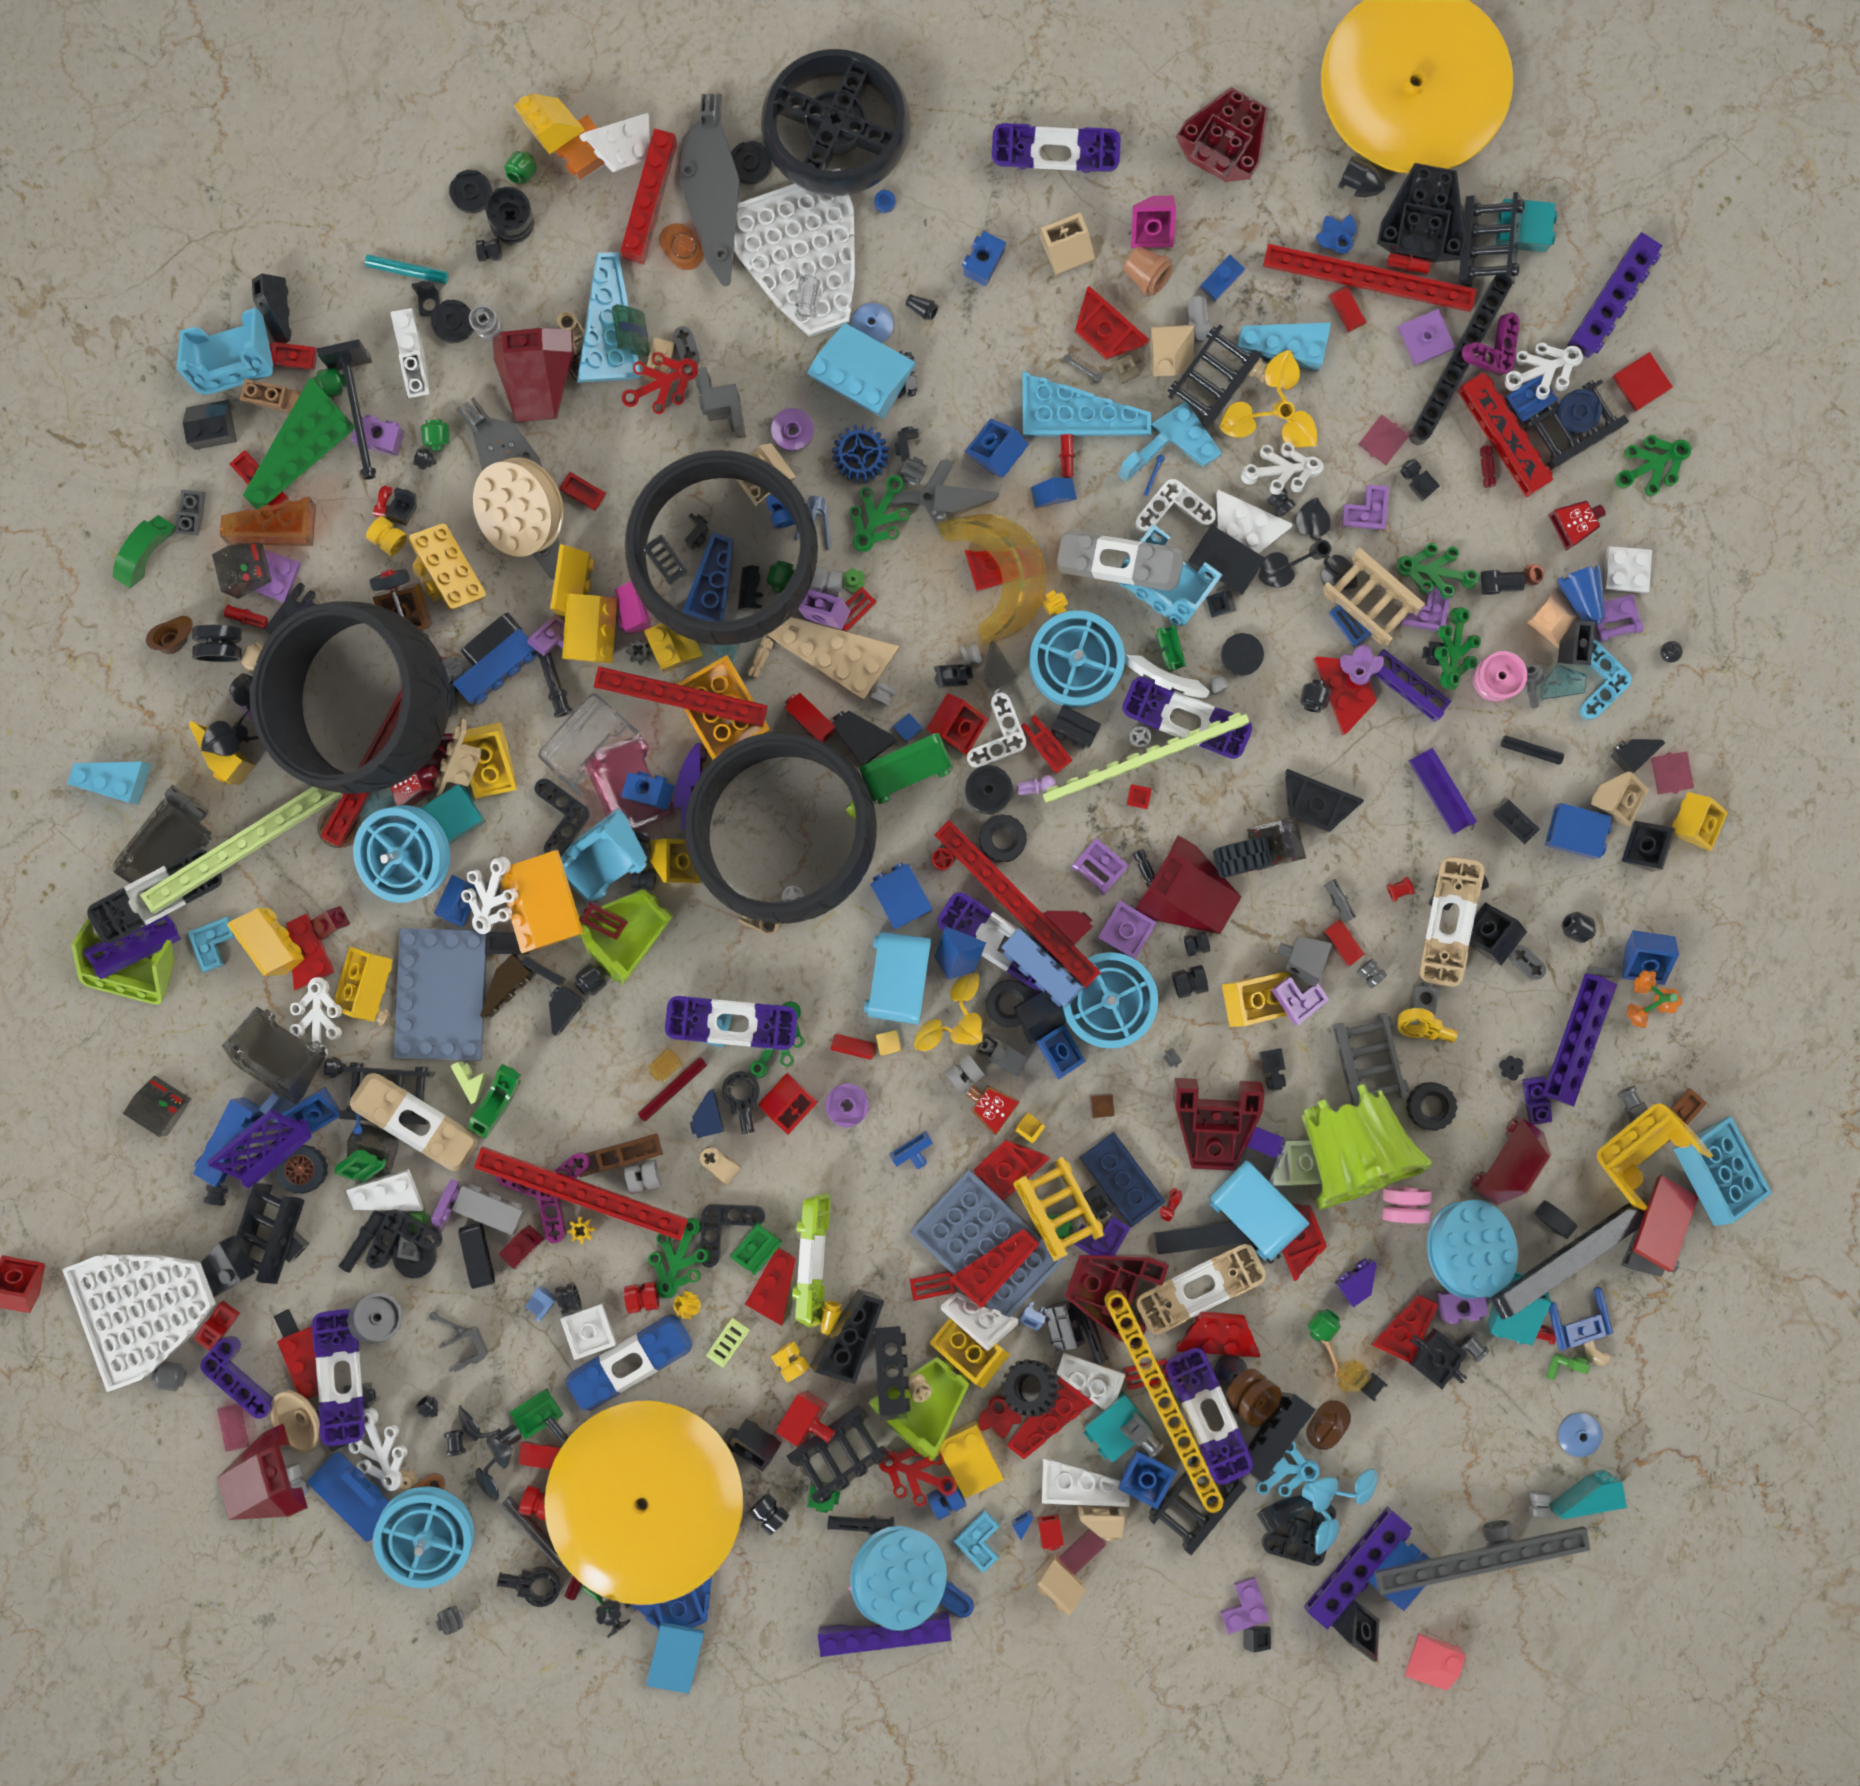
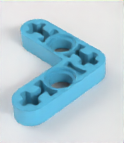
M1161 432L1140 453L1134 451L1122 463L1118 475L1125 482L1129 481L1170 439Z
M1593 640L1594 648L1592 651L1596 655L1601 653L1602 656L1594 661L1593 659L1596 656L1592 653L1590 666L1605 681L1580 705L1579 714L1585 720H1592L1598 717L1629 687L1632 681L1630 673L1596 640ZM1602 659H1607L1610 662L1611 666L1608 671L1600 667ZM1616 676H1623V683L1615 688L1611 686L1618 681ZM1602 689H1607L1610 692L1611 696L1608 701L1601 699L1600 692ZM1597 702L1599 705L1592 710L1593 713L1587 714L1588 708L1586 706L1589 707Z

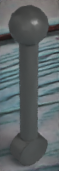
M1068 354L1063 356L1065 363H1071L1093 377L1094 382L1099 383L1102 380L1101 374L1091 372L1071 359V356Z
M432 1312L429 1315L431 1320H438L456 1330L462 1328L438 1316L436 1312Z

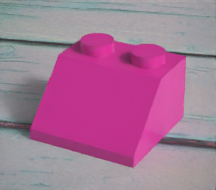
M632 581L616 588V596H613V598L617 599V609L619 608L621 614L618 617L620 629H624L627 634H632L651 628L649 611L635 591Z

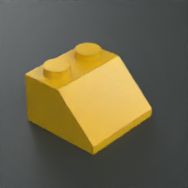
M662 623L644 630L660 669L664 674L703 657L697 641L677 634Z
M1687 792L1686 797L1681 802L1679 814L1672 823V828L1676 829L1674 834L1684 841L1712 852L1728 812L1711 797Z

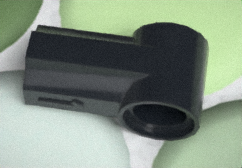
M1487 570L1480 573L1482 595L1523 591L1526 584L1524 572Z

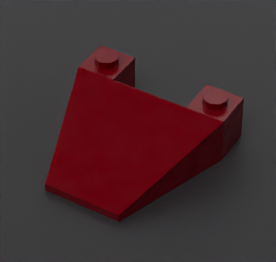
M1175 1078L1173 1100L1192 1169L1236 1170L1263 1112L1265 1092L1261 1082L1239 1081L1238 1101L1198 1099L1199 1087L1196 1079Z
M1521 1117L1512 1118L1508 1122L1505 1135L1509 1139L1487 1173L1483 1171L1476 1173L1471 1180L1472 1186L1470 1190L1495 1205L1527 1194L1551 1157L1545 1133Z
M1147 1254L1079 1255L1064 1297L1117 1340L1124 1342L1105 1304L1106 1294L1112 1290H1117L1122 1293L1130 1306L1140 1278L1162 1286L1170 1265ZM1113 1298L1111 1306H1119L1121 1298ZM1123 1318L1120 1325L1123 1327L1128 1326L1131 1318ZM1137 1321L1144 1335L1147 1327L1144 1323ZM1132 1338L1130 1345L1137 1346L1140 1343V1338Z

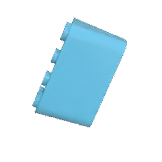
M1153 524L1140 542L1165 545L1171 536ZM1153 533L1159 535L1162 540L1157 539ZM1130 555L1120 568H1126L1129 565ZM1183 561L1178 586L1171 591L1125 583L1119 584L1133 592L1138 599L1152 606L1156 612L1168 618L1172 624L1184 626L1219 581L1222 574L1206 562L1199 571H1196ZM1205 572H1209L1213 578L1208 577Z

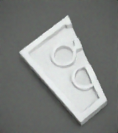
M1066 1352L1062 1353L1056 1371L1058 1376L1104 1410L1117 1400L1125 1378L1124 1372L1096 1364Z

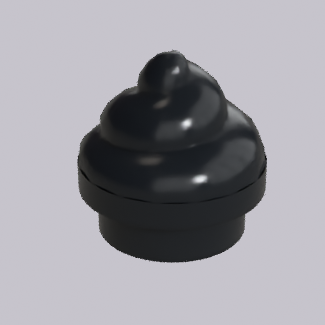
M417 449L413 465L418 466V469L425 470L427 467L430 468L437 464L428 449Z
M1676 641L1666 642L1660 650L1662 659L1668 663L1678 661L1683 654L1681 645Z
M335 1056L326 1058L324 1075L329 1076V1078H336L337 1075L343 1073V1067L346 1065Z
M429 1395L424 1396L416 1405L418 1414L424 1418L437 1417L438 1401Z

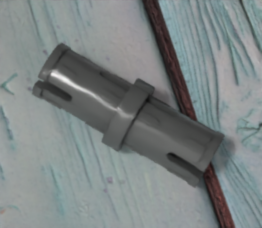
M171 785L164 794V796L179 805L180 810L187 811L198 821H202V818H205L209 812L193 800L194 797L191 795L187 796L175 785Z
M1336 879L1323 885L1332 900L1331 904L1333 907H1336L1344 923L1357 917L1349 905V898L1347 895H1344Z

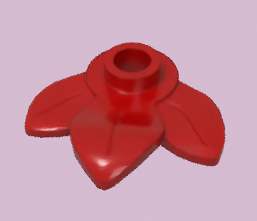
M995 1395L989 1400L988 1407L980 1413L979 1428L981 1431H985L992 1427L996 1434L1004 1439L1010 1432L1011 1424L1022 1423V1416L1017 1414L1018 1412L1012 1411L1010 1405H1006L1004 1401L1006 1397ZM997 1402H1001L1003 1404V1407L1001 1409L995 1408V1404Z

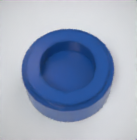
M889 190L879 191L874 198L875 207L881 213L891 212L896 205L894 194Z

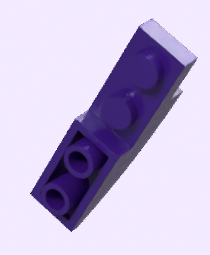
M696 743L686 757L680 770L674 793L673 807L675 809H682L681 829L684 831L689 798L697 780L704 771L702 770V761H706V749L703 748L701 743Z

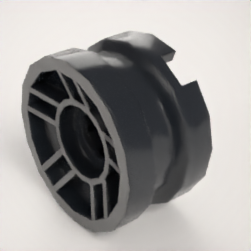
M574 1282L568 1283L566 1287L559 1286L555 1288L558 1307L563 1309L561 1314L564 1317L569 1316L571 1312L578 1313L582 1311L581 1298Z

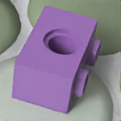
M371 415L362 417L368 449L398 456L404 436V431L399 427V424L391 420H386V423L378 421L377 417ZM354 428L351 441L358 446L356 432ZM383 430L379 438H374L376 431Z
M813 590L808 591L798 608L806 620L838 629L843 628L851 612L842 598Z
M1449 1291L1436 1292L1440 1318L1447 1321L1448 1324L1460 1323V1319L1469 1318V1321L1482 1320V1316H1488L1486 1297L1466 1299L1458 1297ZM1461 1301H1466V1309L1463 1311H1459V1303Z

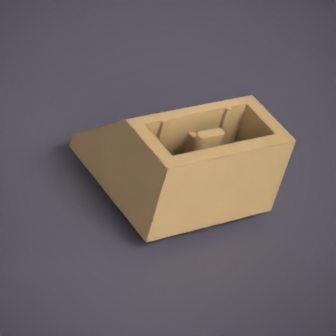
M1081 212L1041 228L1039 237L1055 276L1095 260L1089 231Z
M772 443L759 445L750 454L768 462L772 467H776L791 482L796 479V476ZM736 479L755 506L764 503L766 497L771 495V493L753 483Z
M1054 1554L1035 1572L1038 1591L1044 1597L1049 1596L1054 1601L1053 1605L1059 1612L1065 1611L1070 1615L1086 1591L1084 1583Z

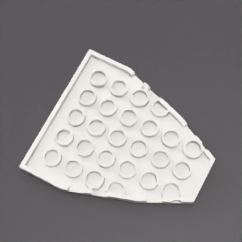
M792 184L738 203L734 254L772 302L808 337L840 327L844 323L848 324L850 322L855 282L854 207L850 196L820 195Z
M100 1254L62 1269L107 1392L146 1378L193 1334L216 1304L201 1262L162 1255Z

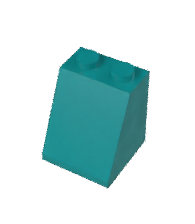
M1515 1271L1510 1283L1521 1277L1524 1273ZM1549 1292L1507 1319H1501L1492 1304L1488 1318L1490 1333L1498 1338H1508L1519 1344L1533 1346L1551 1305Z

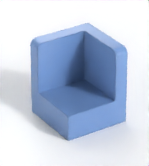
M280 1091L272 1092L259 1110L265 1114L272 1109L282 1114L295 1104ZM271 1118L272 1121H274L275 1123H278L277 1120Z
M540 1285L532 1294L525 1307L537 1316L536 1320L540 1322L556 1302V1296Z

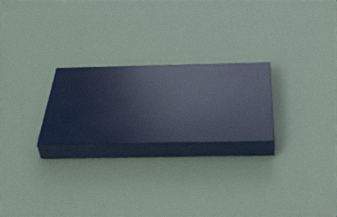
M1114 1131L1079 1157L1131 1228L1166 1202Z

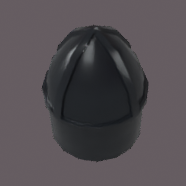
M1351 156L1338 188L1343 189L1344 186H1349L1356 189L1354 196L1363 198L1375 196L1384 191V178L1378 168L1370 162L1367 163Z

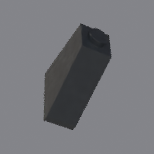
M849 710L846 713L841 711L833 717L834 721L832 724L835 726L836 732L862 766L897 742L894 735Z

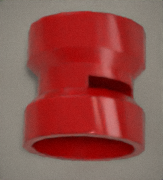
M940 848L933 853L932 864L936 869L944 871L952 866L953 855L948 849Z

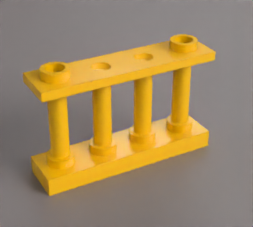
M1063 1157L1053 1162L1056 1168L1032 1181L1024 1176L1013 1183L1054 1261L1066 1256L1067 1247L1083 1238L1092 1235L1094 1240L1104 1235L1101 1222L1092 1213L1071 1173V1165ZM1061 1176L1066 1188L1043 1200H1038L1035 1189ZM1071 1195L1077 1207L1053 1220L1048 1219L1045 1213L1046 1208ZM1081 1215L1087 1227L1063 1240L1059 1239L1055 1232L1056 1228Z

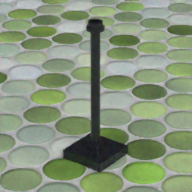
M359 339L317 348L318 357L327 368L343 369L363 469L360 470V475L364 480L374 479L377 472L376 468L371 466L352 367L372 363L371 354L364 348Z

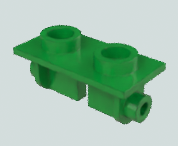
M1176 625L1157 629L1156 637H1158L1160 648L1163 649L1164 667H1167L1169 672L1185 667L1186 662Z

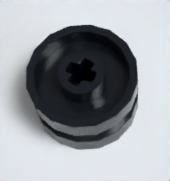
M199 625L192 627V639L199 643L192 647V659L205 662H237L242 660V648L234 645L242 640L241 628L227 625Z
M986 765L978 767L971 772L966 781L965 796L968 804L980 814L991 815L999 813L1007 806L1012 797L1013 786L1011 778L1004 770L997 766ZM988 785L992 786V793L985 792V788Z

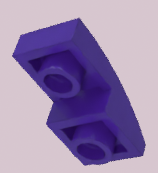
M1538 1076L1522 1079L1529 1123L1536 1125L1552 1122L1551 1102L1542 1095L1546 1086V1078Z

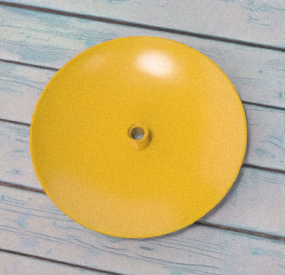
M1363 0L1342 19L1329 40L1322 61L1321 89L1325 108L1333 126L1341 138L1356 153L1371 163L1387 170L1409 174L1414 163L1445 169L1458 166L1479 153L1492 140L1501 127L1510 106L1513 90V69L1508 48L1498 28L1470 0ZM1411 81H1416L1419 86L1412 85Z
M650 1400L633 1401L612 1406L597 1413L579 1426L566 1440L557 1454L549 1473L545 1493V1516L549 1536L555 1551L569 1572L587 1588L603 1597L636 1605L657 1604L679 1598L708 1580L724 1562L734 1545L739 1532L743 1510V1490L739 1470L731 1451L721 1436L706 1421L687 1409L665 1402ZM639 1498L647 1500L648 1507L646 1509L638 1506L637 1501Z

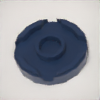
M1576 389L1567 393L1560 401L1558 407V417L1561 424L1568 431L1574 433H1583L1591 430L1597 425L1602 415L1600 400L1597 399L1592 391L1587 389Z

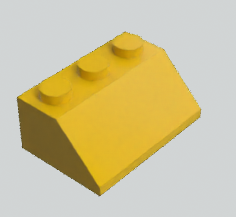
M530 93L514 104L527 128L549 155L585 131L559 98Z
M561 544L550 609L557 616L565 617L568 593L587 595V593L591 592L592 581L589 580L590 572L594 571L595 559H592V555L589 552Z
M567 594L562 659L613 664L617 599L595 595Z
M256 908L227 924L263 976L287 975L305 959L301 954L299 946L292 942L289 932L280 925L276 914L269 908Z
M349 946L333 1000L337 1005L341 1006L343 1014L375 1022L380 1010L379 1005L382 995L386 990V981L392 970L393 959Z

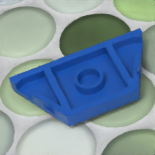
M712 1576L702 1585L679 1598L657 1604H632V1607L635 1610L638 1609L651 1625L657 1627L658 1631L661 1622L690 1628L706 1623L708 1620Z

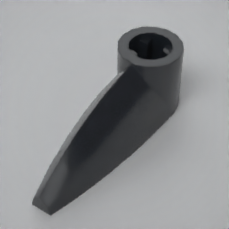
M1303 1496L1289 1497L1265 1507L1256 1515L1269 1534L1313 1506V1502Z

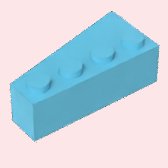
M1331 323L1242 326L1238 335L1237 346L1246 353L1248 351L1252 353L1256 350L1265 361H1270L1277 354L1290 350L1299 368L1319 371L1323 364Z

